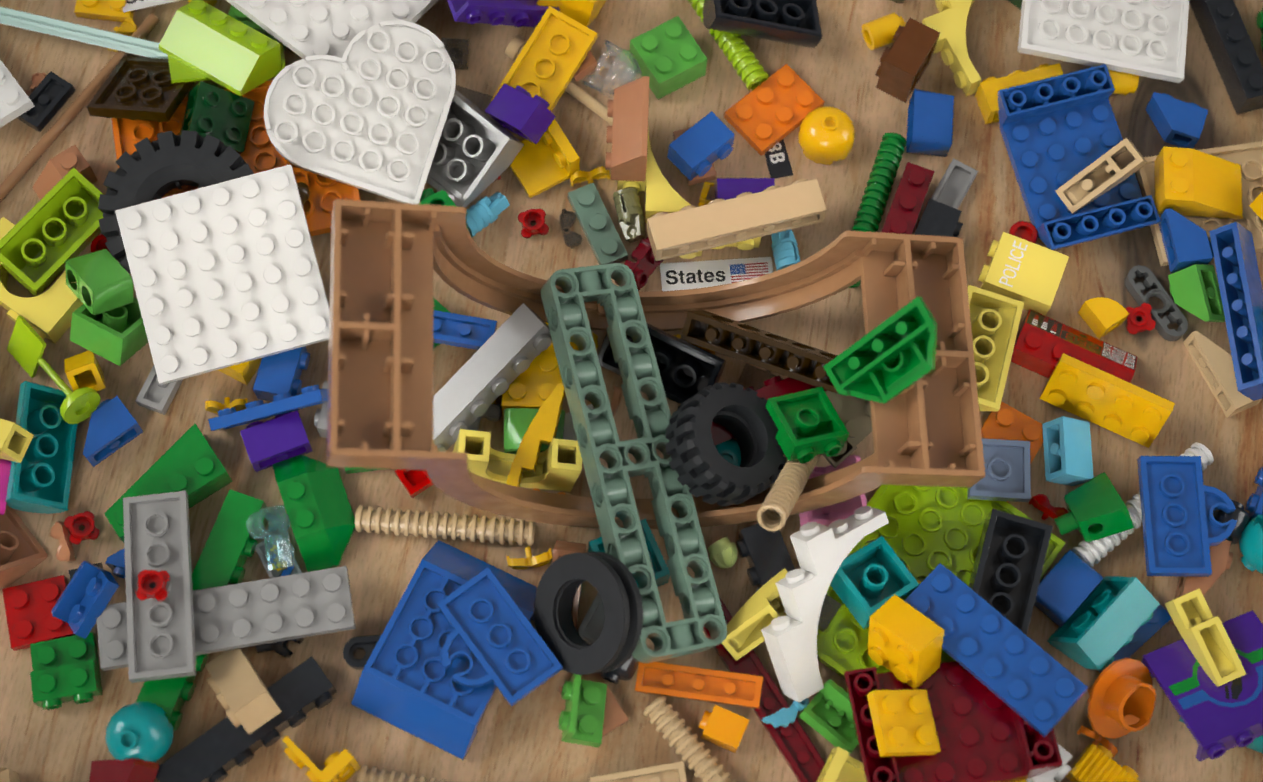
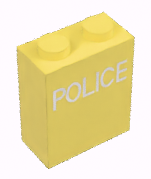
M1003 232L999 241L993 240L987 254V256L992 257L990 265L984 264L978 281L983 282L981 289L1024 302L1023 309L1027 311L1031 309L1046 316L1052 306L1069 256Z

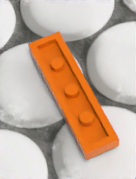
M639 662L635 692L760 709L763 676L660 662Z

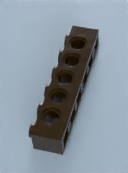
M702 309L688 311L680 339L838 394L823 366L838 355Z

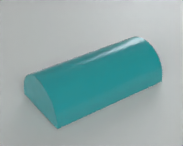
M28 381L20 384L15 423L34 436L22 462L11 461L6 505L13 509L43 514L68 511L78 423L68 424L60 414V406L67 397L62 390Z

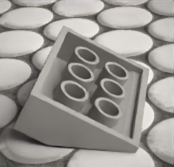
M455 89L426 182L437 191L445 190L457 207L466 208L510 166L524 144Z

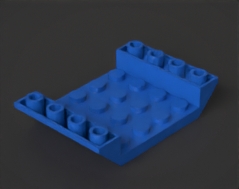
M1106 64L998 91L1000 131L1031 224L1036 227L1038 238L1051 250L1073 246L1161 222L1152 195L1142 196L1135 173L1074 214L1069 211L1055 192V190L1123 140L1108 99L1115 89Z
M438 540L422 558L363 668L351 704L464 760L478 732L476 727L497 687L491 682L482 687L469 688L452 680V676L455 673L464 672L469 668L470 661L463 656L454 659L451 667L445 670L442 662V648L446 638L454 628L438 608L437 603L489 567L528 621L531 622V620H535L534 602L538 587Z

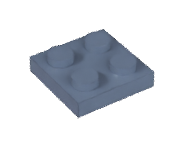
M982 438L985 477L972 487H968V499L1028 503L1031 499L1030 441Z

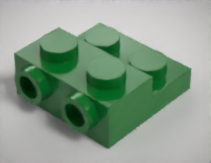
M822 387L768 398L765 407L778 428L775 438L788 461L798 460L803 464L814 459L816 455L825 453L827 457H833L842 451L849 432Z
M90 632L86 639L74 635L30 644L33 671L30 672L34 704L42 707L43 710H52L62 707L64 702L88 703L94 700V696L103 695L96 635L93 632Z

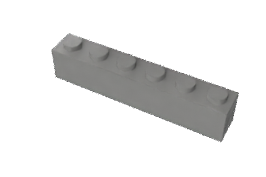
M524 303L434 395V442L440 452H446L457 440L460 429L467 430L478 417L484 415L488 407L498 396L504 394L508 390L509 385L529 368L530 363L550 346L552 338L549 326Z

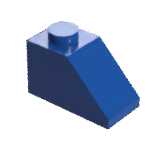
M1172 208L1165 209L1160 216L1161 222L1158 224L1170 272L1175 273L1194 264L1208 265L1214 255L1207 232Z
M115 396L113 399L104 400L97 406V410L91 413L83 455L93 467L143 433L137 421L118 396Z

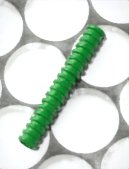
M892 132L883 135L879 146L880 149L877 152L875 164L872 167L870 179L867 182L862 202L856 214L857 218L854 220V226H852L851 231H878V224L881 223V216L884 214V208L887 205L886 201L889 199V193H891L892 185L895 181L894 178L897 175L899 163L902 160L904 148L907 145V140L902 135ZM861 280L849 288L859 287Z

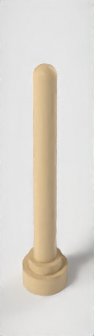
M519 36L514 37L508 44L505 54L515 61L525 46L526 41ZM570 81L565 91L613 125V117H607L608 108Z

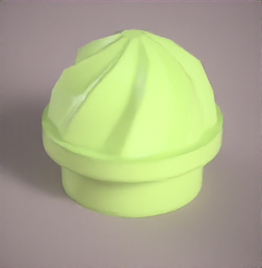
M728 537L719 539L707 549L710 554L709 560L719 568H731L738 559L737 545L735 542H731Z

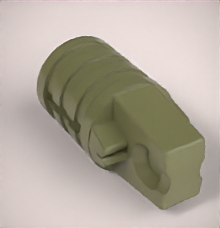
M624 188L613 194L618 222L626 241L629 243L645 238L644 215L636 188Z

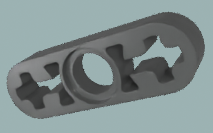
M1138 265L1131 268L1124 280L1125 287L1139 306L1142 303L1149 304V298L1151 297L1160 298L1163 302V309L1156 310L1152 308L1150 312L1152 319L1156 322L1155 328L1165 340H1179L1188 329L1186 317L1148 267ZM1143 277L1145 281L1143 284L1141 282L1135 283L1134 278ZM1145 290L1148 291V293L1144 296L1143 292ZM1166 311H1169V315L1167 317L1165 315L1162 319L1160 318L1166 313ZM1169 323H1176L1179 327L1177 330H1170L1167 326Z

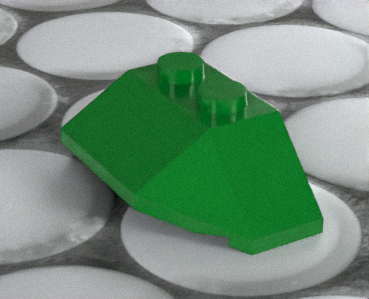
M918 296L823 366L838 394L888 403L935 369L937 322L922 297Z
M298 455L272 464L277 485L307 571L311 572L339 566L355 531V517L338 468L327 467L326 463L304 455Z

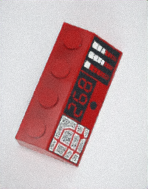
M1029 309L1016 337L1011 362L1046 378H1050L1064 353L1131 383L1138 356Z

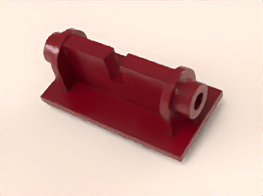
M648 236L640 241L630 255L637 262L634 263L626 260L624 265L632 270L638 291L646 285L648 278L657 266L663 262V260L655 261Z

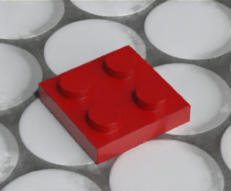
M65 575L2 589L12 650L29 648L32 643L75 635L67 622L54 617L51 613L68 585Z

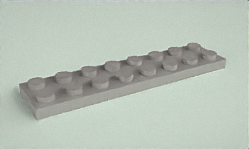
M347 566L192 591L195 656L356 629ZM126 602L110 604L96 618L100 664L103 671L128 667Z

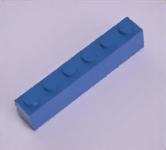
M1236 221L1211 230L1209 233L1237 389L1246 397L1256 401L1263 398V290L1252 233Z

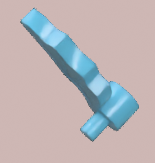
M806 698L801 702L793 700L790 708H782L778 712L764 717L762 722L772 724L774 728L779 726L786 728L789 723L795 721L797 712L803 711L809 704V699Z

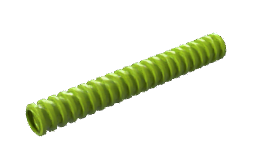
M687 0L703 22L704 0ZM707 28V30H710L709 33L714 37L715 42L719 43L718 46L723 50V54L728 57L727 60L732 63L734 70H737V74L741 77L742 82L746 83L748 90H754L768 79L769 75L767 72H764L763 66L759 65L758 59L750 51V47L745 45L746 41L741 38V35Z

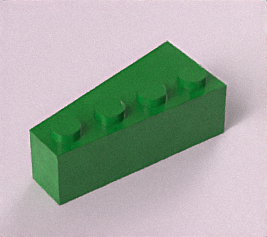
M194 424L104 514L118 537L124 543L123 498L186 491L190 509L233 481L197 425Z

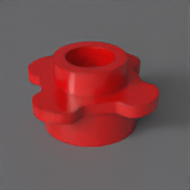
M529 209L518 215V221L522 224L521 235L524 238L528 239L532 235L537 234L544 236L549 232V226L545 224L546 213L544 210ZM531 222H536V225L532 226Z
M1142 303L1139 307L1125 308L1129 313L1126 318L1128 333L1135 335L1138 332L1152 331L1155 328L1156 322L1152 319L1150 313L1152 310L1151 305ZM1140 316L1142 317V320L1137 321L1136 318Z
M85 511L74 516H68L65 519L64 526L69 529V541L72 544L78 545L83 540H95L99 537L100 531L95 527V516L92 512ZM84 526L85 529L80 530L79 527Z
M142 570L138 574L139 589L136 591L137 598L141 601H145L147 598H155L157 601L165 600L168 596L166 584L170 580L169 573L165 570L160 572L156 570ZM152 583L156 584L154 588L150 587Z

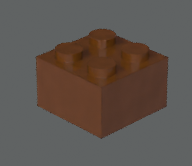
M909 18L905 27L900 25L892 39L894 42L891 48L886 47L879 62L881 64L875 74L879 77L876 88L906 103L932 59L940 32L912 18Z

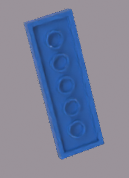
M941 563L905 600L906 603L944 629L942 649L1044 737L1088 690L1084 683Z

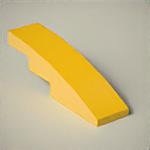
M559 382L544 401L525 432L512 462L506 484L520 487L523 471L536 472L541 445H550L552 438H556L565 397L563 382Z

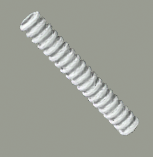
M1198 442L1193 443L1191 448L1186 449L1184 454L1179 455L1201 456L1202 471L1214 461L1211 451L1205 445ZM1140 490L1138 494L1132 496V500H1128L1125 503L1135 529L1139 528L1142 523ZM1134 528L1091 542L1081 541L1078 544L1079 547H1074L1072 552L1093 568L1094 564H1098L1101 558L1107 556V552L1114 550V546L1120 545L1121 540L1127 538V534H1132Z

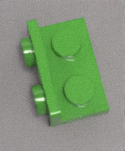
M573 674L568 681L565 680L561 698L566 700L565 711H561L558 722V729L563 730L561 741L597 748L602 744L607 684L583 680L579 674Z

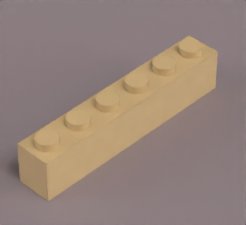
M799 179L791 185L783 187L774 185L758 193L744 192L737 195L736 198L728 200L715 199L707 205L698 207L689 205L673 213H656L651 218H647V234L655 261H660L824 222L827 208L817 179L809 181L807 179Z

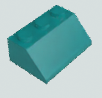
M1105 576L1061 628L1058 627L1047 641L1085 669H1105L1114 661V655L1118 650L1133 640L1135 631L1152 619L1153 611L1160 603L1137 577Z

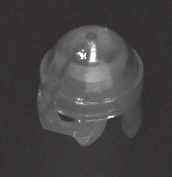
M605 40L596 69L589 74L582 84L601 92L602 95L612 98L614 97L615 88L642 77L641 67L631 52Z

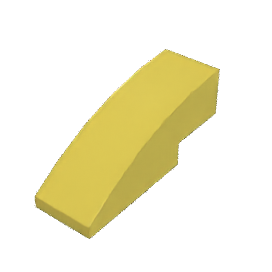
M785 568L755 592L727 624V636L722 645L736 661L765 641L761 629L770 625L773 619L786 616L775 583L785 578V575L788 573Z
M1200 588L1164 603L1188 648L1217 687L1246 674L1219 616L1213 617Z

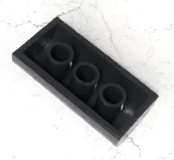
M704 0L703 23L705 28L808 48H815L822 39L816 0Z
M647 323L666 398L682 404L702 389L719 382L726 360ZM607 333L598 353L600 366L621 376L618 362L615 363ZM626 335L627 339L630 342L634 343L633 339L630 336Z

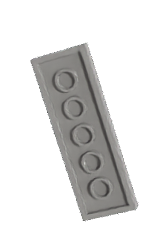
M186 491L123 498L129 681L136 683L196 675L188 494ZM142 570H156L158 572L165 570L169 573L170 580L166 584L168 596L165 600L157 601L155 598H147L145 601H141L137 598L136 591L139 589L138 574ZM152 583L150 585L151 588H154L156 586L155 583Z

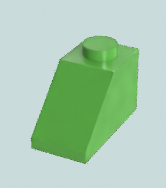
M1194 264L1168 275L1170 293L1175 304L1205 322H1225L1214 265Z

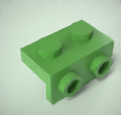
M828 679L824 684V689L816 694L799 717L832 745L850 752V755L859 743L849 694L841 686Z

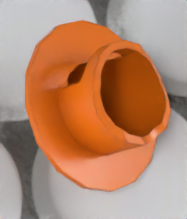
M1131 658L1114 661L1101 672L1087 690L1090 695L1088 699V718L1092 728L1100 736L1116 739L1127 735L1131 731L1142 730L1150 723L1156 705V690L1152 687L1153 682L1149 669L1141 661Z

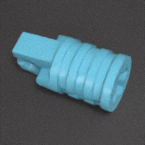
M496 192L490 197L486 196L480 199L475 205L466 210V224L471 238L476 233L482 231L483 228L493 223L499 217L498 215L510 206L505 195Z
M792 229L771 234V247L776 271L801 261L797 240Z

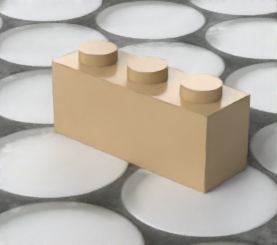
M240 648L226 650L205 665L211 675L206 680L217 694V699L236 728L242 725L247 733L251 734L282 712L255 668Z

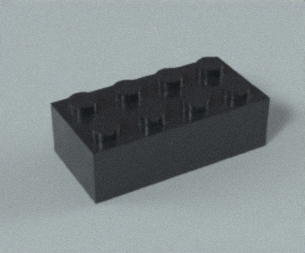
M992 509L985 518L969 587L1027 635L1053 526Z

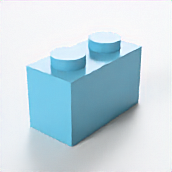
M1061 416L1043 423L1046 481L1076 486L1093 479L1090 422Z

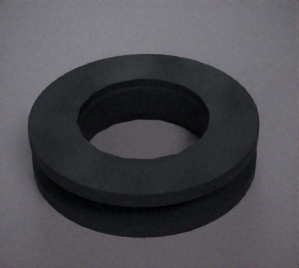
M603 552L570 553L558 558L547 568L538 584L534 602L536 631L563 666V670L569 673L585 675L607 672L618 668L629 659L636 649L643 627V603L633 575L620 560ZM584 581H588L596 588L602 599L605 612L603 629L599 638L592 645L580 637L572 617L573 598L578 587Z

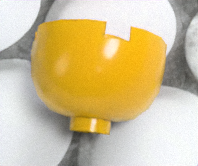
M830 106L820 107L809 112L802 121L798 143L808 159L818 164L830 165L834 161L844 160L849 155L854 144L855 129L853 121L842 110Z

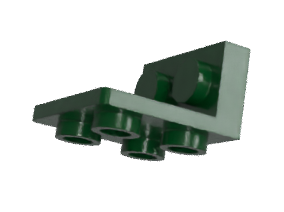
M200 81L189 92L180 135H182V130L196 131L201 137H206L208 134L221 140L225 146H230L237 153L241 154L246 144L254 101Z

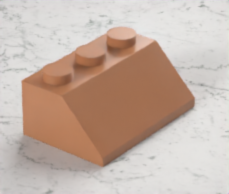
M643 76L615 88L614 100H608L607 117H613V126H607L606 143H612V152H606L605 169H611V180L645 181L649 77Z
M7 505L4 515H0V589L10 586L48 557V554L15 510Z

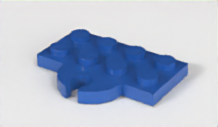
M1139 456L1137 464L1147 576L1209 577L1212 574L1210 546H1216L1225 541L1231 535L1237 523V520L1233 519L1226 523L1218 522L1213 516V510H1222L1227 514L1233 513L1236 509L1234 503L1226 493L1216 487L1203 484L1201 456Z
M489 567L437 603L438 608L454 628L446 638L442 648V662L445 670L451 667L454 659L463 656L470 661V666L466 671L455 673L452 676V680L457 684L470 688L482 687L493 682L512 707L563 669V666Z

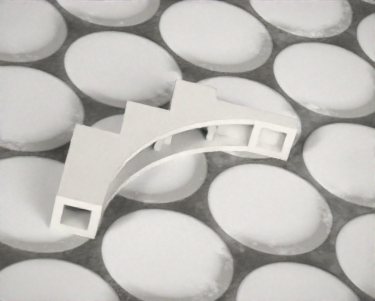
M863 506L856 509L853 515L830 523L829 527L817 522H809L802 525L799 531L790 535L801 569L791 570L785 575V578L775 582L786 616L773 619L770 625L761 629L783 695L801 702L824 689L817 658V631L827 590L838 568L855 545L864 536L889 523L886 512L871 506Z

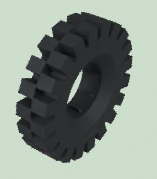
M182 130V135H175L172 131L158 133V140L153 142L145 138L134 144L137 151L131 155L125 151L116 161L120 167L116 173L109 171L103 183L107 187L106 195L100 194L98 209L103 213V218L99 219L101 234L108 241L105 244L111 255L119 261L128 273L131 274L115 210L161 199L168 191L176 187L182 189V186L190 185L202 188L254 174L241 155L232 147L225 146L221 140L208 134L206 137H201L196 131Z

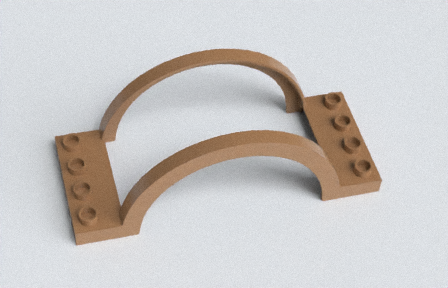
M335 199L331 218L327 467L427 470L428 477L436 487L452 498L472 507L498 515L539 523L599 528L592 497L542 492L481 477L469 470L468 453L440 452L434 442V271L458 293L479 304L512 315L524 303L544 322H547L541 299V288L547 280L512 269L490 257L479 248L467 229L465 207ZM844 231L828 246L809 258L766 275L712 287L673 291H638L646 323L663 331L683 330L688 311L702 309L740 323L749 322L811 305L833 296L861 280L865 335L916 297L921 296L937 322L935 369L888 403L870 401L874 454L845 468L808 479L790 515L834 505L867 493L881 485L972 487L985 477L963 237ZM555 285L559 292L564 293L560 286ZM596 301L584 302L591 330L607 331L609 326L604 307L597 304ZM772 487L743 503L731 504L730 506H719L717 502L713 505L702 500L703 496L693 497L700 527L758 521L757 513ZM635 499L640 520L646 518L650 529H658L651 503L653 499ZM671 507L673 515L679 518L678 511ZM615 517L616 524L623 528V522L618 517Z

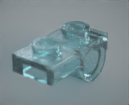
M284 505L271 506L254 512L248 517L246 522L247 531L253 538L264 539L269 571L293 566L294 548L289 540L288 529L290 521L288 514L285 512ZM264 517L268 520L269 523L268 530H266L263 526Z

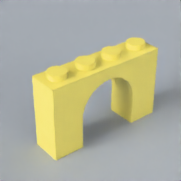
M4 217L0 220V240L15 226ZM0 264V306L8 311L6 315L15 323L17 317L21 315L43 341L47 338L56 344L71 326L72 313L83 305L81 300L66 285V270L47 291L38 296L25 298L8 292L7 280L9 272Z
M460 429L453 452L468 453V468L472 473L506 484L516 454L492 449L490 447L491 432ZM552 438L548 449L539 454L536 472L523 471L520 487L571 492L582 471V457L578 441Z

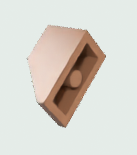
M75 144L48 161L32 187L40 200L73 167L90 183L93 184L98 181L91 166Z

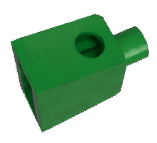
M1105 472L1066 494L1064 501L1069 512L1054 519L1061 536L1078 528L1086 542L1134 528L1127 506Z

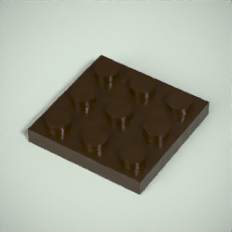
M123 56L90 101L87 109L90 116L168 122L195 81L171 83L168 59Z

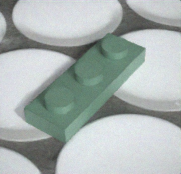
M594 182L568 192L567 198L599 265L621 263L628 260V253Z

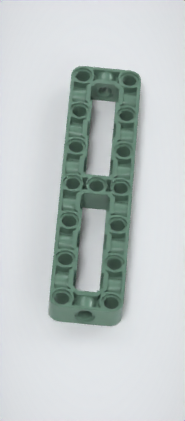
M622 263L558 270L542 286L541 299L605 553L620 560L639 584L643 603V627L639 642L632 656L639 662L651 663L706 651L726 639L727 625L694 500L689 492L690 488L686 484L682 485L679 482L677 471H672L669 464L671 456L666 453L665 444L669 442V439H666L665 435L667 427L671 425L669 424L671 414L634 274L628 266ZM611 279H614L619 286L615 285ZM555 285L560 286L564 293L559 292ZM596 301L597 304L604 307L609 326L607 333L615 363L618 362L623 380L621 387L630 420L633 419L638 439L619 440L584 302ZM626 335L630 336L634 343L630 342ZM570 342L575 343L579 351L573 349ZM641 391L648 396L649 401L642 397ZM585 399L592 403L593 409L586 405ZM656 449L662 452L664 459L657 455ZM628 453L635 457L636 463L629 459ZM600 458L607 462L608 468L601 464ZM644 475L645 478L648 477L653 496L651 503L660 537L663 536L669 557L667 565L675 596H679L684 615L683 620L666 623L629 477ZM671 507L678 511L679 518L673 515ZM615 517H618L623 522V528L616 524ZM687 566L693 570L695 578L689 575ZM703 627L709 630L710 639L704 635ZM646 638L653 642L654 651L648 648Z

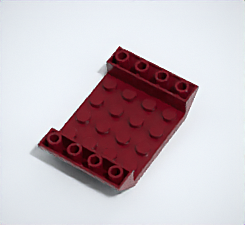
M957 661L940 663V668L916 689H927L941 751L935 755L880 757L867 694L873 690L915 689L907 683L900 682L892 672L877 674L876 667L844 672L866 782H1013L1037 776L1063 765L1054 728L1046 737L1042 736Z

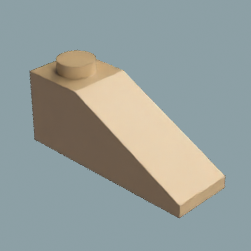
M1125 138L1055 190V192L1069 211L1074 214L1126 180L1146 165L1147 161L1131 140Z
M1197 330L1192 332L1183 342L1226 418L1249 409L1262 400L1253 401L1238 391L1231 354Z

